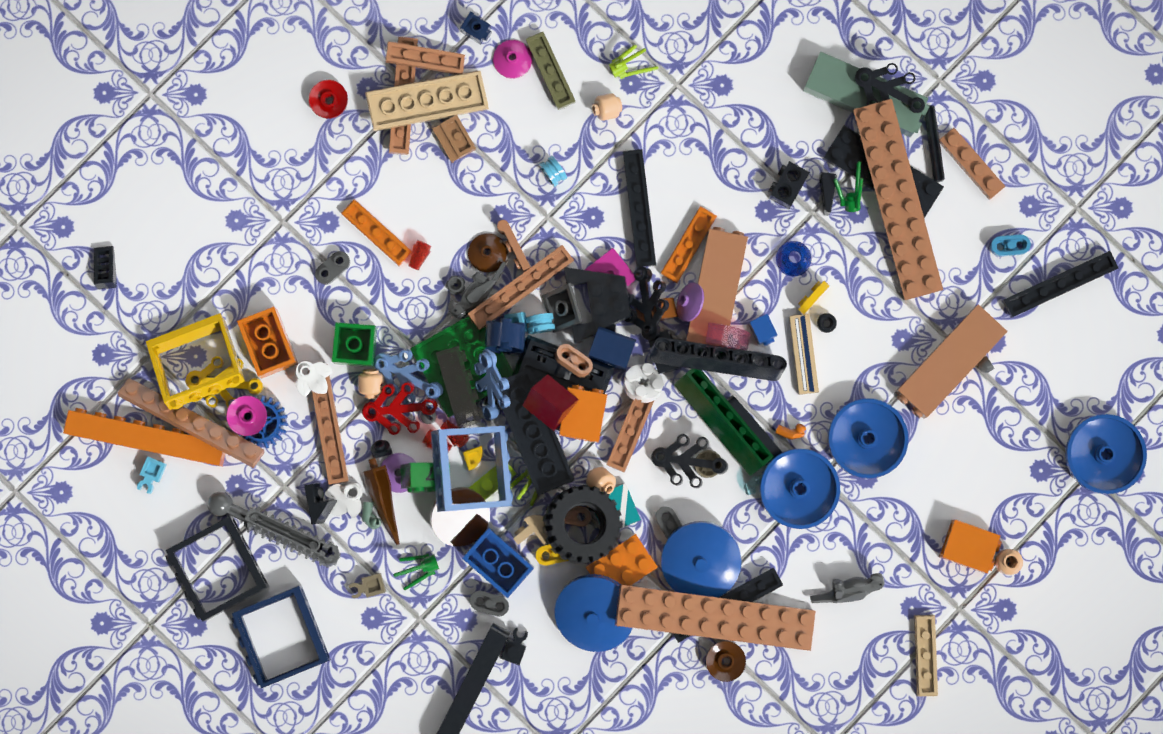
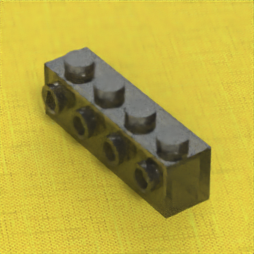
M456 346L436 352L457 427L470 428L482 424L481 419L484 418L482 407H477L475 401L479 397L476 388H472L470 384L473 377L471 370L465 367L464 362L468 361L465 350H460V347Z

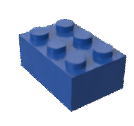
M490 527L462 558L507 599L534 569L531 563Z

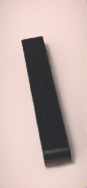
M664 337L655 340L649 354L651 360L659 364L769 381L779 380L787 367V361L779 355Z
M495 623L491 625L437 734H460L511 633L510 631Z

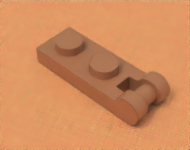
M500 220L497 224L498 232L505 235L507 241L504 243L509 253L513 251L516 257L513 261L517 269H522L523 272L527 271L531 267L509 223L506 220Z

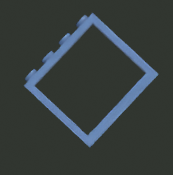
M505 426L431 431L437 512L512 506L513 493L510 490L511 472L508 466L510 456L507 451L506 442L508 434L505 431ZM494 433L499 501L452 504L447 436Z

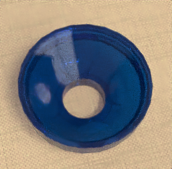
M786 242L776 253L777 267L787 276H800L811 265L810 250L801 242ZM795 251L800 254L801 259L799 262L793 263L790 261L789 254Z

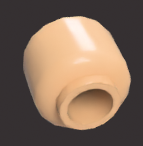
M613 93L597 96L594 104H592V112L601 121L617 118L620 112H622L621 100Z
M364 369L363 373L358 375V391L360 394L365 395V398H377V395L381 394L384 387V376L382 373H379L378 369Z
M597 467L590 470L587 474L586 484L589 487L600 488L599 491H605L610 494L614 490L616 479L606 468Z
M1014 549L1001 550L995 557L996 569L1004 575L1016 574L1023 566V558Z

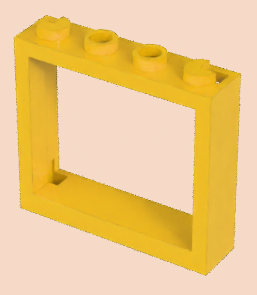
M221 313L146 341L163 401L170 410L179 409L184 404L197 402L205 396L218 394L221 390L236 387L240 383L245 382L227 323ZM221 331L234 372L172 395L159 354Z

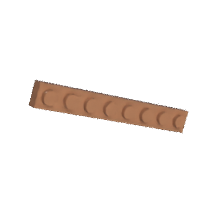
M131 378L118 391V396L252 468L256 466L264 455L263 448L184 406L179 409L170 410L164 403L161 394Z

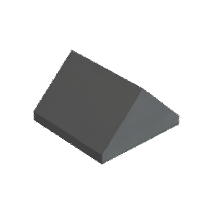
M571 283L542 295L546 312L553 313L554 319L552 323L555 324L553 333L572 328V325L582 324V318Z

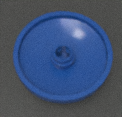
M859 399L847 404L834 416L828 431V445L833 459L845 472L859 478H878L890 473L902 462L908 448L909 436L904 419L894 407L877 399Z
M1102 414L1085 419L1074 428L1066 444L1065 458L1072 477L1082 487L1098 494H1115L1127 490L1139 480L1146 466L1147 449L1141 433L1131 422L1116 415Z
M792 449L777 455L766 466L760 480V497L764 508L775 521L786 527L807 529L821 524L834 512L840 498V481L835 468L824 456L812 450Z
M695 521L679 527L668 537L662 550L661 567L664 578L669 586L678 593L718 598L734 586L741 571V553L736 540L725 528L712 522Z
M588 574L577 577L564 586L555 604V621L559 631L566 640L582 650L604 652L618 647L628 638L632 628L615 626L621 585L619 582L607 576Z

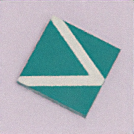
M626 483L615 487L609 494V498L615 500L617 503L615 507L617 511L620 510L621 512L619 519L622 521V528L640 521V516Z

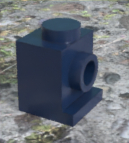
M471 11L460 27L461 33L480 45L484 40L487 41L492 33L491 25L474 15ZM475 25L481 27L479 30H474Z

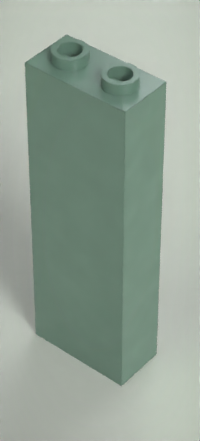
M820 51L803 92L854 113V109L867 106L864 87L859 86L855 81V74L860 68ZM864 73L861 75L862 81L868 80V74ZM877 77V78H876L877 80H879V81H881V82L888 81V80L883 79V78H881V77ZM871 85L874 99L882 102L879 89ZM899 85L893 88L911 98L919 97L925 102L924 110L920 113H914L910 110L909 105L889 95V98L893 101L901 134L911 137L914 133H918L922 123L919 120L921 115L925 116L928 111L929 105L927 101L929 98ZM871 100L869 102V105L875 104L876 102L874 100ZM916 101L914 102L913 107L915 109H919L921 107V103Z

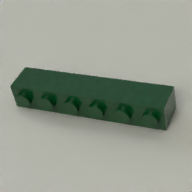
M691 369L674 384L749 476L753 475L774 457L702 370Z

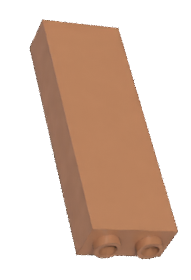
M720 227L709 229L698 284L704 292V303L698 316L689 323L686 341L726 347L748 236H744L743 232L733 231L728 233Z
M979 304L976 305L895 391L898 394L897 399L904 405L908 404L913 408L911 411L918 418H927L1008 331Z

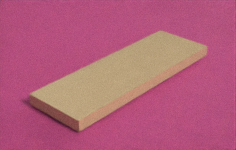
M481 70L365 92L373 132L489 109Z

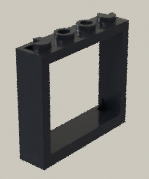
M232 516L165 550L168 554L165 556L170 566H174L177 572L175 577L179 584L183 583L186 589L184 591L185 597L189 602L192 601L195 607L193 612L197 619H201L202 622L215 617L270 587ZM226 526L257 586L206 613L176 552Z

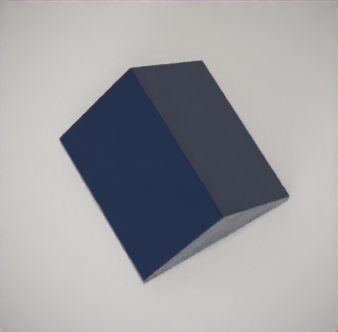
M598 327L588 357L611 365L616 369L626 371L636 339Z

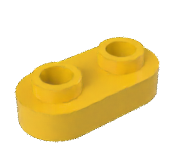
M818 281L811 288L813 293L808 298L805 295L798 303L800 306L798 310L804 315L830 285L826 281L822 283Z
M550 544L541 546L536 551V560L544 566L569 561L560 558L558 553L555 554L551 550ZM548 552L550 557L545 560L542 558V553Z

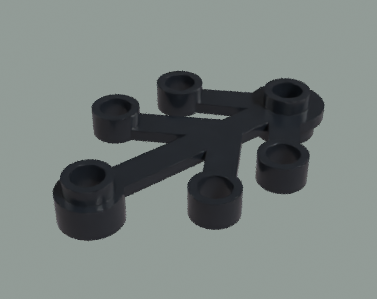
M889 63L886 67L873 71L870 68L863 67L856 72L855 81L859 86L864 87L867 106L871 100L878 103L874 99L872 85L879 89L882 101L889 100L890 95L909 105L910 110L914 113H920L924 110L925 102L919 97L911 98L893 88L902 84L914 83L916 78L913 73L908 72L902 77L885 82L876 79L885 74H896L898 66L895 63ZM894 65L896 67L895 72L890 73L888 67ZM862 74H868L869 78L867 81L861 80ZM908 74L913 76V80L911 82L906 81V76ZM914 102H920L921 107L915 109L913 107Z
M641 266L635 270L634 277L639 281L642 302L637 300L632 293L628 292L629 304L644 314L645 321L638 318L637 314L631 311V319L629 317L625 321L633 323L642 329L643 338L653 340L660 335L661 330L658 323L664 312L669 308L667 300L659 299L666 290V283L656 280L653 283L654 292L649 297L648 282L652 278V271ZM656 307L657 311L652 317V311Z
M680 434L677 437V441L669 447L656 448L651 455L653 464L658 467H664L670 476L671 483L675 486L683 483V477L676 473L671 463L679 464L689 478L690 486L695 489L700 488L703 481L700 477L696 476L690 466L709 468L719 475L726 473L728 470V463L722 458H716L713 461L691 458L700 450L708 448L709 441L705 437H699L696 444L680 456L672 455L679 448L685 447L690 443V438L687 435ZM682 437H686L687 439L684 444H681L680 442ZM701 440L706 441V444L703 447H701L699 444ZM662 453L664 455L663 460H658V455ZM718 462L722 463V467L720 469H716V464ZM676 476L680 477L678 483L674 482V477ZM695 479L699 480V484L697 486L693 485V481Z

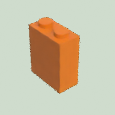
M572 385V388L568 387L567 390L577 397L579 401L561 422L559 436L599 443L607 394H603L604 390L592 388V391H585L584 387L579 385Z
M955 519L951 520L939 558L988 574L995 565L993 557L995 552H998L1001 547L1002 541L999 540L1001 535Z

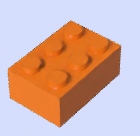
M271 307L237 321L258 377L262 379L298 365L278 309Z
M635 534L613 550H610L608 555L592 562L585 568L589 574L607 576L616 580L621 585L631 586L657 569L658 566Z

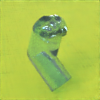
M762 475L754 476L744 484L743 489H745L746 495L756 493L755 486L760 485Z

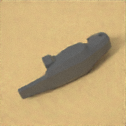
M503 262L490 281L486 276L476 272L472 276L473 282L464 291L461 301L454 302V300H451L448 304L450 314L460 319L483 303L500 278L506 263Z
M875 573L871 574V577L868 579L853 577L844 581L833 579V589L828 593L810 596L811 603H844L862 600L868 594L884 587L883 575Z

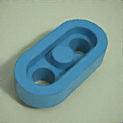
M1025 235L998 236L990 244L991 252L998 257L1023 255L1031 247V242ZM1017 242L1022 244V249L1017 248ZM997 244H1001L1003 249L998 250Z

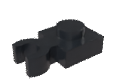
M515 628L513 631L514 641L507 640L501 659L520 666L527 647L521 645V643L527 639L528 632L526 631L524 636L520 638L517 636L518 628Z

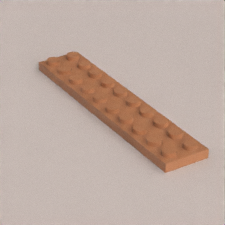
M889 99L854 109V116L904 300L942 291L943 286L893 101Z
M620 585L615 626L811 651L816 611Z

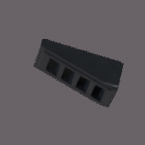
M821 172L819 181L823 213L825 216H828L832 210L835 191L834 179L837 178V175Z
M114 246L94 248V285L99 290L117 287ZM109 254V257H104V258H100V257H99V255ZM109 262V265H100V263Z

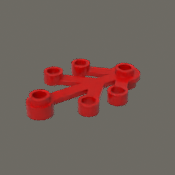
M408 381L402 385L401 391L389 406H382L386 398L395 392L394 385L388 383L382 388V392L375 402H368L363 406L362 415L368 421H378L388 429L391 435H397L401 431V425L398 422L392 423L384 416L385 414L392 415L406 426L410 433H416L420 429V423L416 420H410L403 413L422 411L425 415H432L437 410L438 404L433 398H426L422 403L401 404L406 396L411 394L415 388L414 384ZM405 385H409L411 391H407ZM386 387H390L392 392L388 393ZM428 402L433 404L432 409L427 407ZM370 408L375 410V414L370 413ZM411 424H415L417 429L413 430ZM392 426L397 427L396 432L392 430Z

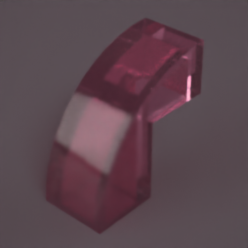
M709 322L706 344L748 351L751 333L736 327Z

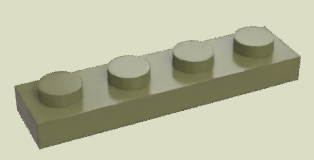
M544 31L527 38L526 43L557 110L576 103Z

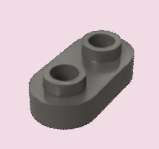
M342 251L332 254L316 269L315 277L318 282L328 285L335 281L349 268L351 263L349 256ZM338 258H343L342 264L336 263ZM323 271H328L327 277H322Z
M662 507L657 511L656 521L668 539L674 530L683 525L672 508ZM663 513H667L669 515V519L667 521L662 519Z
M476 591L470 597V605L477 611L501 617L509 610V603L504 597L484 591ZM482 597L484 599L483 604H477L476 599ZM498 602L503 604L502 610L496 609L495 605Z

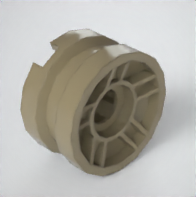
M704 450L696 458L713 461L721 457L715 451ZM718 462L716 464V469H720L722 467L721 462ZM694 466L696 473L703 478H712L718 475L712 469Z

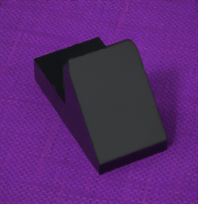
M320 483L304 485L311 525L322 524L326 521L337 500L323 501L324 491Z

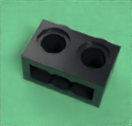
M790 161L787 166L782 165L777 174L781 176L777 183L773 181L768 190L771 193L769 199L790 209L810 172ZM794 172L797 175V179L790 180L787 173ZM785 189L788 192V196H779L778 190Z

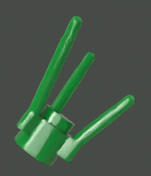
M860 161L857 162L855 192L847 193L844 198L838 180L834 179L840 198V206H845V211L857 212L861 209L860 200L863 178H860Z
M427 553L419 556L399 558L400 562L422 561H420V565L394 573V577L420 569L423 572H427L403 588L405 591L427 577L436 574L435 571L439 570L435 554L429 555Z

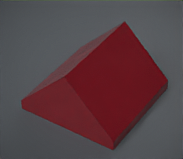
M547 374L531 388L523 407L555 431L579 399Z

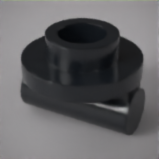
M378 440L370 448L373 458L376 459L393 454L392 448L386 440Z

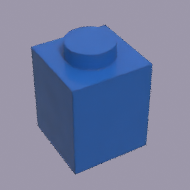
M768 314L750 321L748 324L758 345L763 344L767 346L775 342L774 338L778 335Z

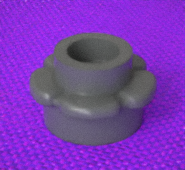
M457 275L451 276L446 283V287L450 290L451 294L457 295L464 292L465 280Z

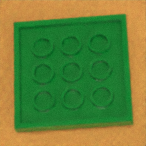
M468 316L410 348L416 361L423 358L428 360L429 368L423 371L428 383L438 382L442 385L443 393L437 399L448 418L488 396L487 390L478 392L475 386V382L481 380L486 373L477 375L474 370V365L479 363V355L485 350L486 326L479 331ZM501 351V354L494 353L497 358L496 368L501 378L512 376L513 370L503 352ZM421 362L420 365L422 368H424L425 365Z

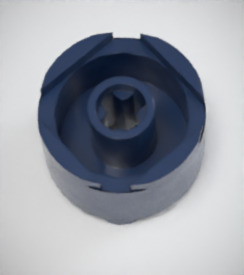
M501 318L500 322L486 321L485 350L489 349L491 352L501 354V351L507 352V354L523 353L526 324L521 322L512 323V319Z

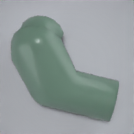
M363 502L362 521L371 529L379 528L381 520L372 513L373 502Z

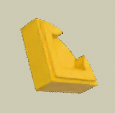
M482 446L463 452L469 471L473 470L480 463L483 455Z

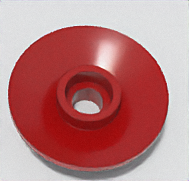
M323 80L311 89L309 104L312 111L319 117L325 119L335 118L345 111L348 104V94L339 82ZM328 98L333 99V102L331 104L326 103V100Z

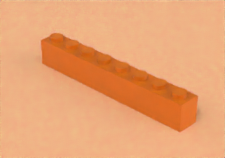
M75 408V411L68 410L63 434L223 467L226 453L192 435L184 434V431L181 429L172 428V431L164 430L165 426L153 424V427L145 426L146 422L134 420L133 423L126 422V418L119 416L109 419L106 418L107 414L100 412L90 415L87 414L85 409Z

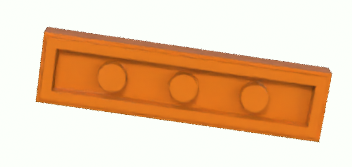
M355 199L341 213L398 266L411 255L412 251Z
M701 206L699 207L661 271V275L675 283L679 282L717 215Z

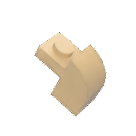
M532 515L525 518L524 521L528 524V527L522 526L514 532L516 536L513 539L518 545L532 533H535L543 544L547 543L545 540L547 538L546 533H543L542 527H544V522L541 515Z

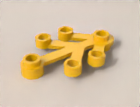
M215 356L212 358L211 363L203 370L189 372L185 380L186 385L189 388H193L234 372L232 363L215 378L207 377L215 369L222 368L224 365V360L219 356ZM238 358V361H240L241 363L240 367L242 370V368L244 367V363L241 359ZM217 359L221 360V364L219 366L214 365V362ZM193 377L199 378L197 383H192ZM252 378L232 388L246 389L251 394L258 395L263 391L264 385L259 379ZM252 383H257L258 387L252 389L251 385ZM226 389L221 390L219 393L226 401L227 407H229L231 400L236 399ZM208 395L204 397L209 407L215 408L218 406L219 399L216 396ZM211 398L216 399V403L214 405L209 404V400Z

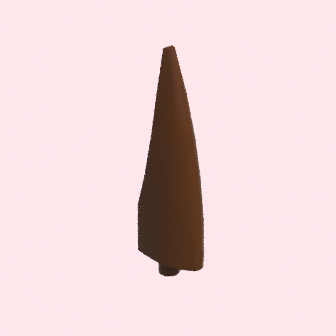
M376 458L368 460L370 470L362 472L365 485L387 532L394 543L399 545L391 482L386 465L378 467Z

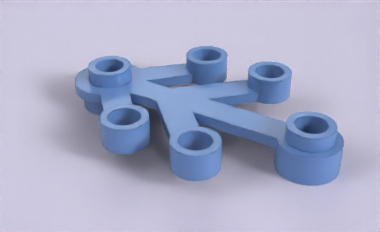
M405 349L393 356L380 353L374 358L375 368L383 373L387 384H393L395 387V392L391 396L399 392V387L394 383L392 373L397 375L401 387L405 382L409 381L416 387L424 390L429 398L436 399L442 395L443 387L440 383L432 382L428 384L411 374L415 371L423 372L429 368L427 359H420L414 364L401 368L394 364L399 361H410L413 354L409 349ZM404 353L408 355V359L404 357ZM421 362L424 363V365H425L424 368L421 367V365H420ZM405 385V389L411 391L410 386ZM386 387V391L391 393L390 387ZM411 393L402 401L403 404H411L415 402L416 398ZM407 396L410 397L411 402L407 400Z
M489 349L484 350L479 355V363L474 365L477 375L486 373L481 380L475 382V386L478 392L487 390L488 405L482 407L483 416L487 421L496 419L500 414L499 407L495 404L494 394L501 408L510 406L509 397L501 393V391L509 388V382L505 377L501 378L496 368V355Z

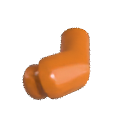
M797 424L795 429H789L778 425L775 433L793 440L802 438L805 435L806 427L803 424Z

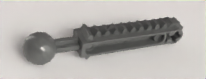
M219 491L213 493L208 499V509L214 516L221 517L228 514L244 522L248 533L253 530L254 535L262 534L261 538L268 537L269 542L274 540L276 545L281 543L284 549L289 547L290 552L296 550L298 551L297 555L304 554L305 559L310 557L312 562L317 560L320 566L323 565L329 568L330 566L337 565L341 553H339L338 546H335L332 542L327 544L324 538L319 540L317 535L312 537L310 532L304 533L302 528L297 530L296 525L291 527L289 522H281V518L276 520L274 515L268 516L267 511L261 513L259 506L256 509L250 507L249 511L233 504V500L226 492Z

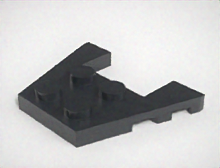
M568 267L564 268L566 284L571 283L574 286L587 283L592 322L572 325L575 344H579L584 339L596 335L598 327L610 328L631 317L625 276Z

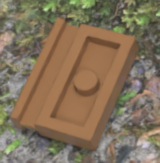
M458 115L432 128L451 163L476 150Z

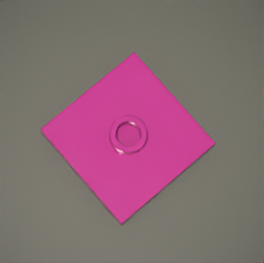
M614 248L585 269L625 276L627 287L636 281L634 273Z

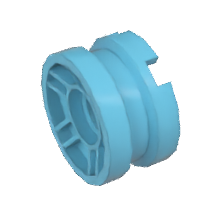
M550 156L548 161L539 164L542 172L549 179L548 181L553 187L557 186L559 181L567 179L566 173L553 156Z
M553 313L526 317V323L529 324L528 333L539 334L555 330V324L552 323L554 319Z

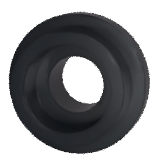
M824 313L817 319V327L823 333H830L837 326L836 318L830 313ZM824 320H828L830 322L829 327H825L823 325Z

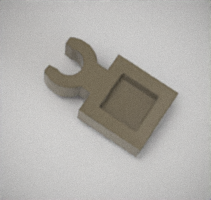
M382 573L361 578L363 583L361 585L358 583L349 585V588L357 587L358 593L352 595V598H358L364 592L366 598L386 593Z

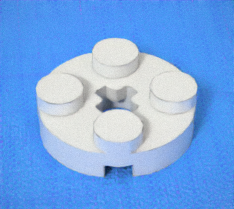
M650 363L631 367L626 372L623 382L625 393L631 399L635 400L636 398L641 400L642 403L656 400L664 386L661 374H658V371ZM641 380L647 382L646 387L639 384Z

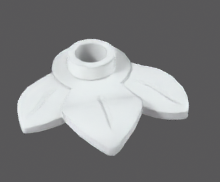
M308 361L300 362L295 369L296 376L298 377L296 383L298 392L304 397L311 390L318 394L327 393L325 377L333 373L331 367L323 362H316L314 364ZM303 368L309 369V373L307 375L302 374Z
M354 482L346 485L335 484L327 489L325 495L333 500H337L331 511L333 516H340L348 512L352 518H355L362 509L360 498L363 491L359 484ZM351 489L356 490L355 496H350L349 491Z

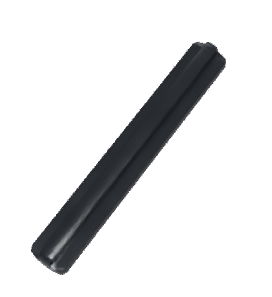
M930 105L925 115L933 180L942 182L945 180L936 110L934 105Z

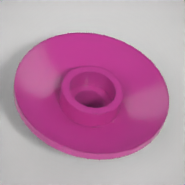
M508 40L496 48L493 55V63L495 69L502 76L511 79L519 78L530 69L532 54L524 43L517 40ZM513 54L516 56V59L510 60L509 56Z
M242 396L235 399L227 410L229 427L235 433L242 436H251L262 430L267 420V411L264 404L252 396ZM246 413H251L250 420L245 419Z

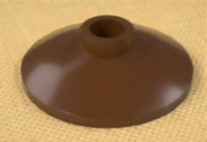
M489 233L481 234L470 243L468 258L475 269L485 273L494 272L506 261L507 248L500 237ZM490 249V255H485L483 253L484 250Z
M722 641L713 645L708 651L706 667L715 679L730 682L740 677L744 672L746 657L740 646L730 641ZM724 657H727L729 659V663L727 665L722 664V659Z

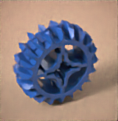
M262 395L260 401L265 407L271 408L276 416L267 417L268 421H266L262 430L259 431L262 439L254 438L253 436H245L244 439L250 440L253 444L257 443V446L261 448L262 443H264V447L268 449L269 442L273 446L277 445L274 440L275 438L282 441L283 438L279 433L286 434L287 431L282 429V426H288L289 423L282 421L287 419L288 415H281L285 411L284 407L277 409L280 406V402L276 401L273 404L272 397L266 402V396ZM246 413V414H245V419H246V420H247V417H248L249 413ZM277 422L274 432L268 436V427Z

